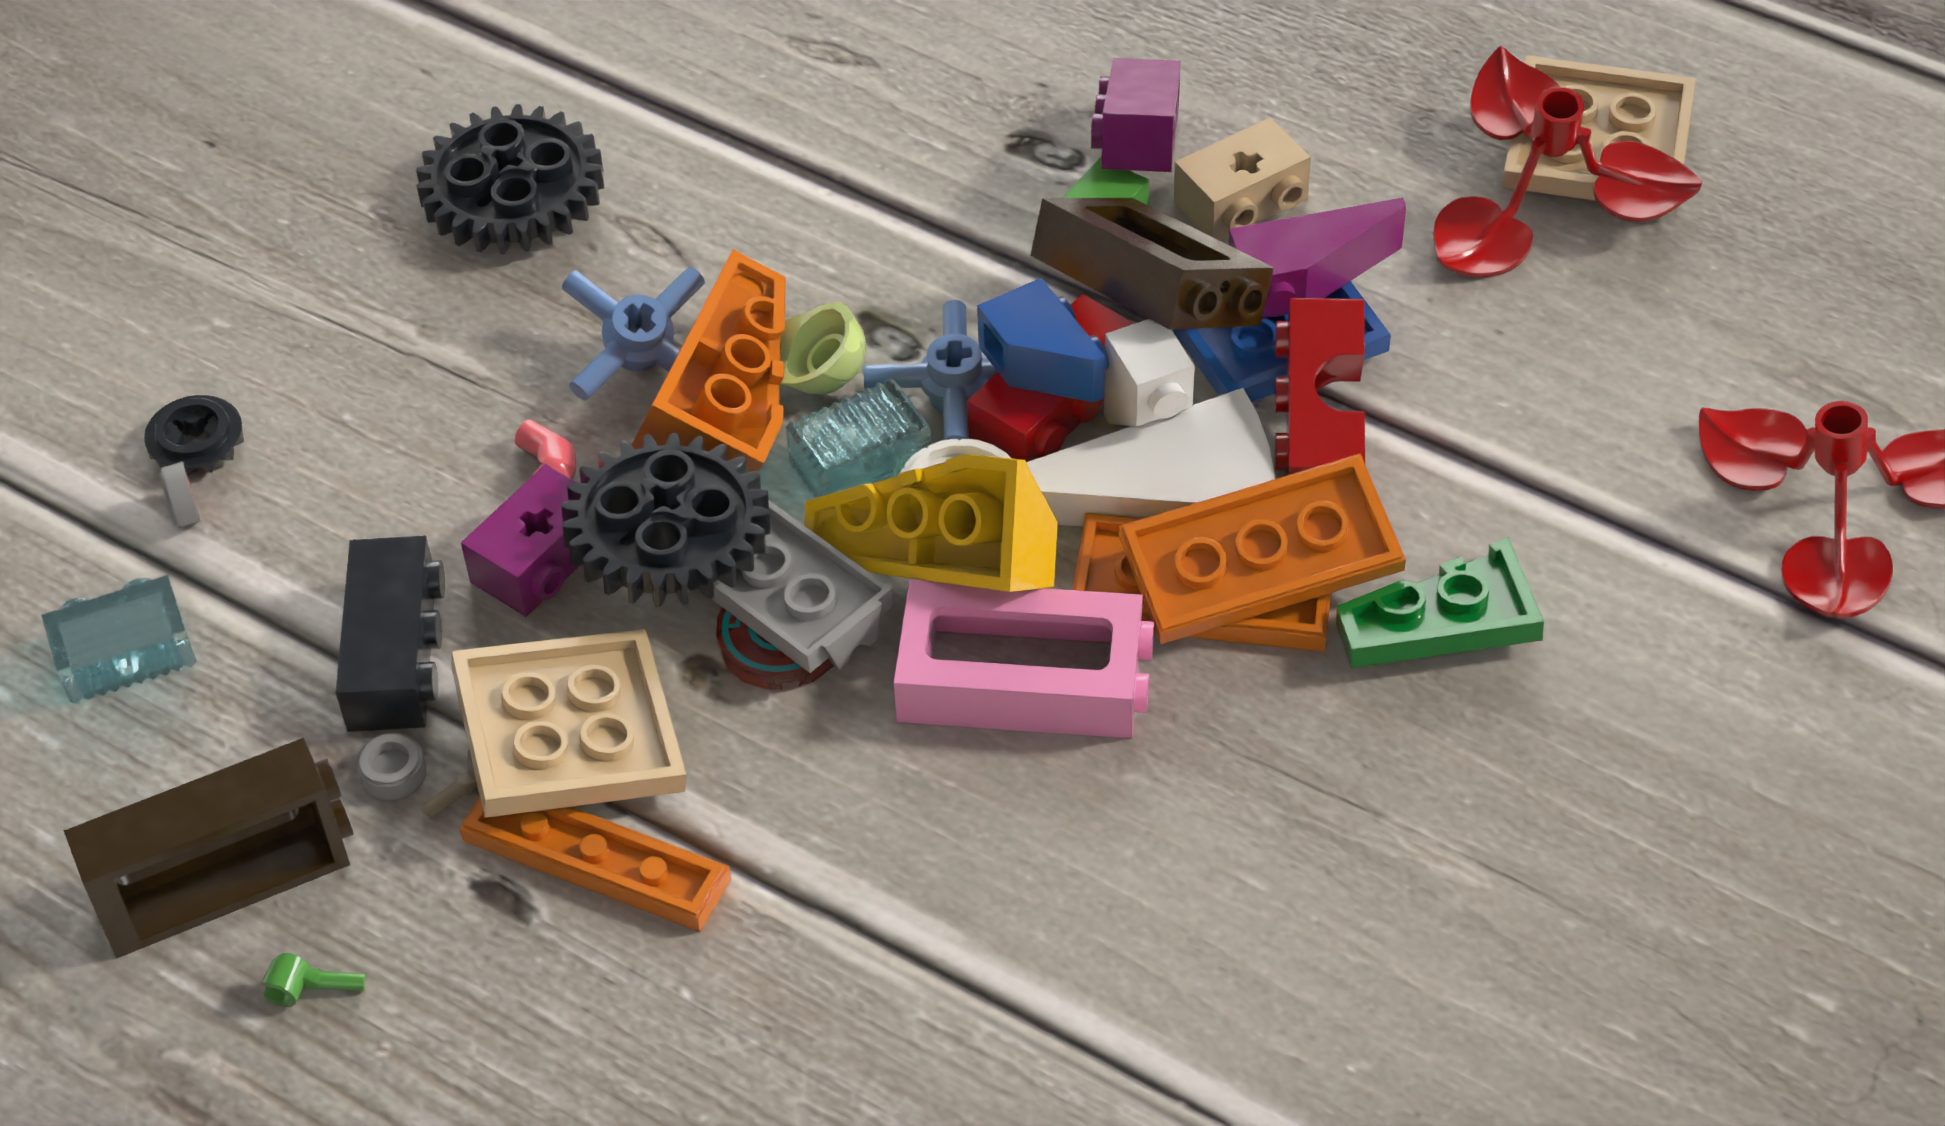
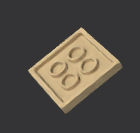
M1526 55L1524 63L1544 72L1559 84L1560 87L1572 89L1582 97L1585 107L1581 126L1588 127L1592 131L1590 143L1598 162H1600L1602 150L1608 144L1619 141H1634L1652 146L1684 164L1696 78ZM1524 133L1510 139L1502 188L1515 189L1529 156L1532 139L1527 138ZM1576 144L1572 150L1560 157H1549L1541 154L1526 191L1596 201L1593 195V188L1599 176L1593 175L1587 170L1580 146Z
M646 629L452 651L451 669L485 818L685 792L687 774Z

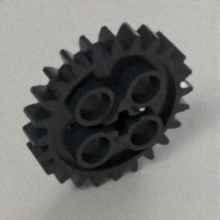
M516 104L512 109L511 115L505 116L495 106L491 109V118L483 120L474 112L469 114L471 125L466 128L452 122L449 124L452 137L435 135L433 137L435 150L423 151L422 159L424 166L416 168L419 182L416 184L421 207H424L427 222H436L440 236L453 232L455 245L461 246L471 238H474L477 252L485 250L491 242L498 244L500 254H506L510 244L514 242H519L521 248L528 252L531 248V239L538 237L547 245L553 244L552 231L557 229L568 235L573 233L571 218L588 221L589 213L587 206L599 205L598 190L605 188L601 151L596 149L593 134L584 135L580 121L566 125L565 113L561 111L550 119H546L544 106H538L531 115H523L521 104Z
M671 433L666 445L657 446L650 434L645 435L643 441L644 448L637 450L625 440L621 441V456L615 458L608 453L600 451L597 453L599 469L581 466L579 469L581 483L568 484V501L561 504L564 546L570 548L571 564L573 566L583 565L584 577L588 583L603 577L604 594L608 596L618 591L621 587H626L628 590V602L634 604L644 592L652 593L655 607H661L666 595L673 593L676 594L683 606L688 605L690 591L698 589L709 599L714 598L713 582L718 580L725 585L735 587L737 585L736 569L752 572L754 570V554H764L766 551L765 535L770 534L771 531L768 490L761 489L759 472L747 473L746 458L743 456L727 461V449L724 444L715 447L710 452L703 451V437L697 436L688 447L680 446L677 433Z

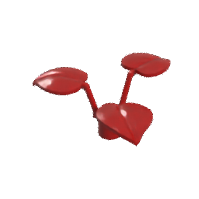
M1499 46L1484 63L1474 82L1470 100L1471 117L1475 125L1483 133L1497 140L1513 139L1524 133L1527 138L1532 139L1531 150L1510 202L1503 211L1493 200L1482 196L1457 198L1440 211L1433 229L1436 260L1444 268L1460 275L1493 277L1513 270L1526 259L1531 250L1533 232L1528 225L1512 217L1520 207L1541 154L1549 157H1560L1572 150L1576 144H1579L1587 170L1591 174L1599 176L1593 188V195L1597 203L1609 214L1632 222H1647L1670 213L1700 191L1702 180L1675 158L1652 146L1634 141H1619L1608 144L1602 150L1600 162H1598L1590 143L1592 131L1588 127L1581 126L1585 107L1582 97L1572 89L1560 87L1559 84L1544 72L1520 61L1503 46Z
M1835 401L1821 407L1815 416V428L1811 427L1809 429H1806L1803 422L1796 416L1775 409L1716 410L1704 407L1700 409L1699 439L1703 455L1713 472L1722 481L1733 487L1750 491L1774 489L1784 481L1788 468L1794 470L1803 469L1815 451L1816 462L1826 473L1835 476L1834 539L1826 536H1810L1799 540L1789 548L1784 555L1781 567L1784 586L1798 602L1826 617H1854L1875 607L1883 599L1891 585L1893 561L1884 543L1876 538L1864 536L1846 539L1847 476L1854 474L1865 463L1868 451L1887 485L1896 486L1902 484L1906 498L1919 506L1944 509L1945 429L1905 434L1891 441L1881 451L1876 442V430L1868 427L1866 411L1861 406L1849 401Z

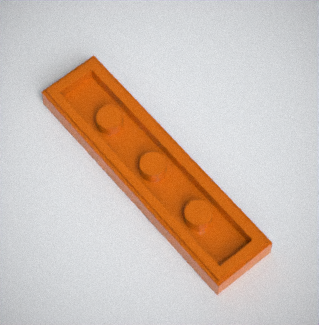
M479 797L459 828L462 840L466 843L698 932H701L732 880L730 867L573 807L485 818L481 798Z

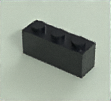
M426 535L353 539L349 541L335 692L347 732L425 728L427 701H437L438 672L436 663L430 662L431 649H440L442 644L441 618L439 611L434 610V600L442 599L445 596V572L442 560L432 561Z

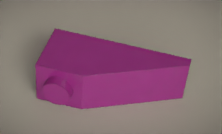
M1403 198L1229 228V246L1274 267L1262 318L1288 314L1290 298H1325L1400 250L1403 243L1406 203Z

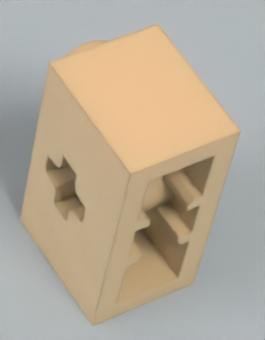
M1270 117L1175 161L1174 204L1201 232L1221 241L1229 237V228L1259 223L1284 210H1290L1307 200L1311 157Z

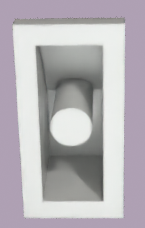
M1147 319L1105 334V350L1109 360V367L1105 370L1104 416L1109 424L1136 427L1159 418L1172 417L1182 410L1193 407L1195 366L1172 330Z

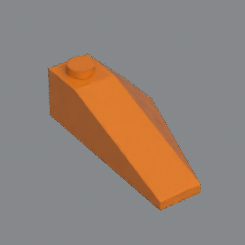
M732 249L631 444L635 450L644 448V437L648 434L654 438L657 446L666 445L671 433H677L680 446L686 447L697 436L703 437V451L710 452L715 447L724 444L727 449V461L743 456L746 458V472L760 471L783 424V405H779L780 384L784 378V362L780 361L781 336L785 331V276Z

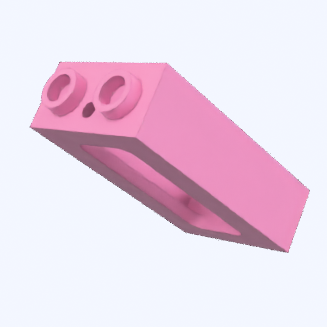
M909 580L894 678L897 722L1132 739L1134 713H1147L1149 674L1138 673L1139 660L1152 661L1154 622L1142 621V595L1046 588L1007 592L933 581ZM936 631L1111 643L1110 662L1101 670L933 659L932 656Z

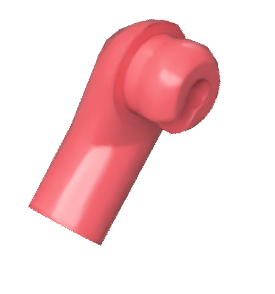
M528 419L524 421L518 428L514 441L517 447L538 458L537 461L541 464L534 474L547 464L573 479L576 473V453L571 443L533 420Z

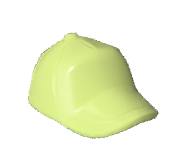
M841 302L827 303L785 320V331L781 336L780 361L784 362V378L780 385L808 394L823 395L840 389L860 372L867 346L863 329L847 306Z

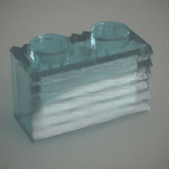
M888 378L884 384L877 383L873 389L867 387L862 394L856 392L852 398L845 397L841 403L834 402L830 408L823 407L819 413L812 411L808 418L801 416L797 423L790 421L786 426L788 453L792 468L796 469L798 476H801L803 483L807 484L809 491L813 493L815 498L861 484H870L898 476L912 455L931 445L930 426L897 382L891 378Z
M168 575L155 579L137 578L125 584L120 590L91 599L74 598L63 603L59 609L41 614L57 672L71 703L79 704L83 698L91 700L95 694L104 696L108 690L117 692L121 686L129 688L133 682L142 684L146 678L154 680L158 674L167 676L171 670L180 671L184 666L193 667L197 662Z

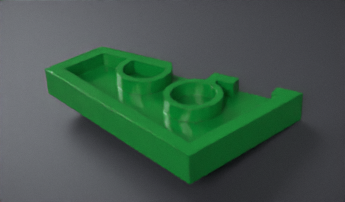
M1509 537L1489 544V553L1470 562L1466 563L1459 556L1439 564V574L1418 583L1402 579L1336 606V626L1351 668L1543 640L1544 620Z

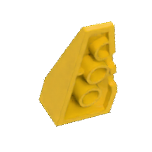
M963 454L946 459V462L925 468L912 469L899 473L895 477L870 484H861L805 501L804 526L869 573L1007 592L1054 587L1058 522L1025 460Z

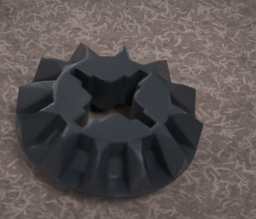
M193 395L172 401L157 411L146 426L144 442L149 458L155 459L160 468L183 462L188 476L195 468L204 467L212 473L216 461L233 460L234 447L244 442L241 416L231 403L216 396ZM204 432L206 434V441L201 442L200 440L193 439L187 444L183 435L198 437Z

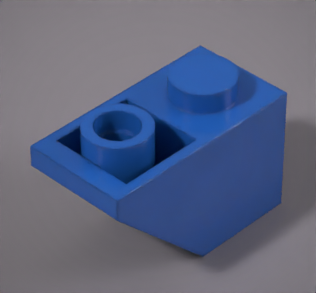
M1042 278L977 305L979 348L1009 387L1089 402H1096L1105 398V370L1109 367V360L1103 344L1095 335L1088 336L1077 322L1074 310L1068 300L1063 296L1057 297Z

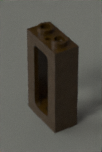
M1042 198L1030 254L1031 257L1169 330L1260 326L1274 267L1134 198Z
M304 737L64 830L83 885L116 959L349 866L350 861L342 839L354 835L347 813L339 798L342 795L328 759L325 758L314 762Z

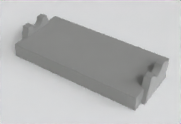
M769 501L771 531L770 534L765 535V553L754 554V570L752 572L736 569L737 585L735 587L725 585L718 580L713 582L714 598L711 599L809 673L827 659L838 669H842L849 663L850 656L856 647L861 644L869 647L877 640L880 616L894 606L892 589Z

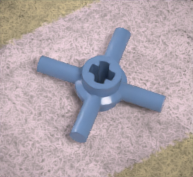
M688 267L656 299L637 294L627 296L619 302L615 301L577 270L571 272L564 280L562 290L603 321L601 334L605 347L569 383L572 392L578 398L584 401L588 400L620 367L631 371H644L658 363L669 372L680 351L672 345L674 326L671 317L705 284V280L700 272L693 267Z
M950 300L942 308L943 336L930 344L927 355L922 362L914 364L864 365V389L922 388L934 408L943 413L944 440L968 439L967 400L997 373V370L982 353L979 344L973 338L967 336L966 305L959 300Z

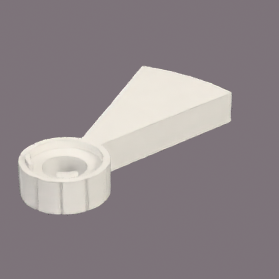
M1244 388L1194 404L1193 407L1182 410L1172 417L1159 418L1136 427L1131 426L1026 462L1058 525L1079 527L1084 525L1085 513L1144 519L1275 479L1269 443L1260 418ZM942 440L912 455L900 473L946 462V459L963 454L1010 458V456L996 446L980 440Z

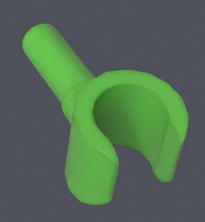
M282 953L271 961L262 980V984L266 986L263 995L267 1001L273 1004L292 1007L296 1004L303 987L364 991L366 974L321 971V969L310 968V965L299 956L292 953Z

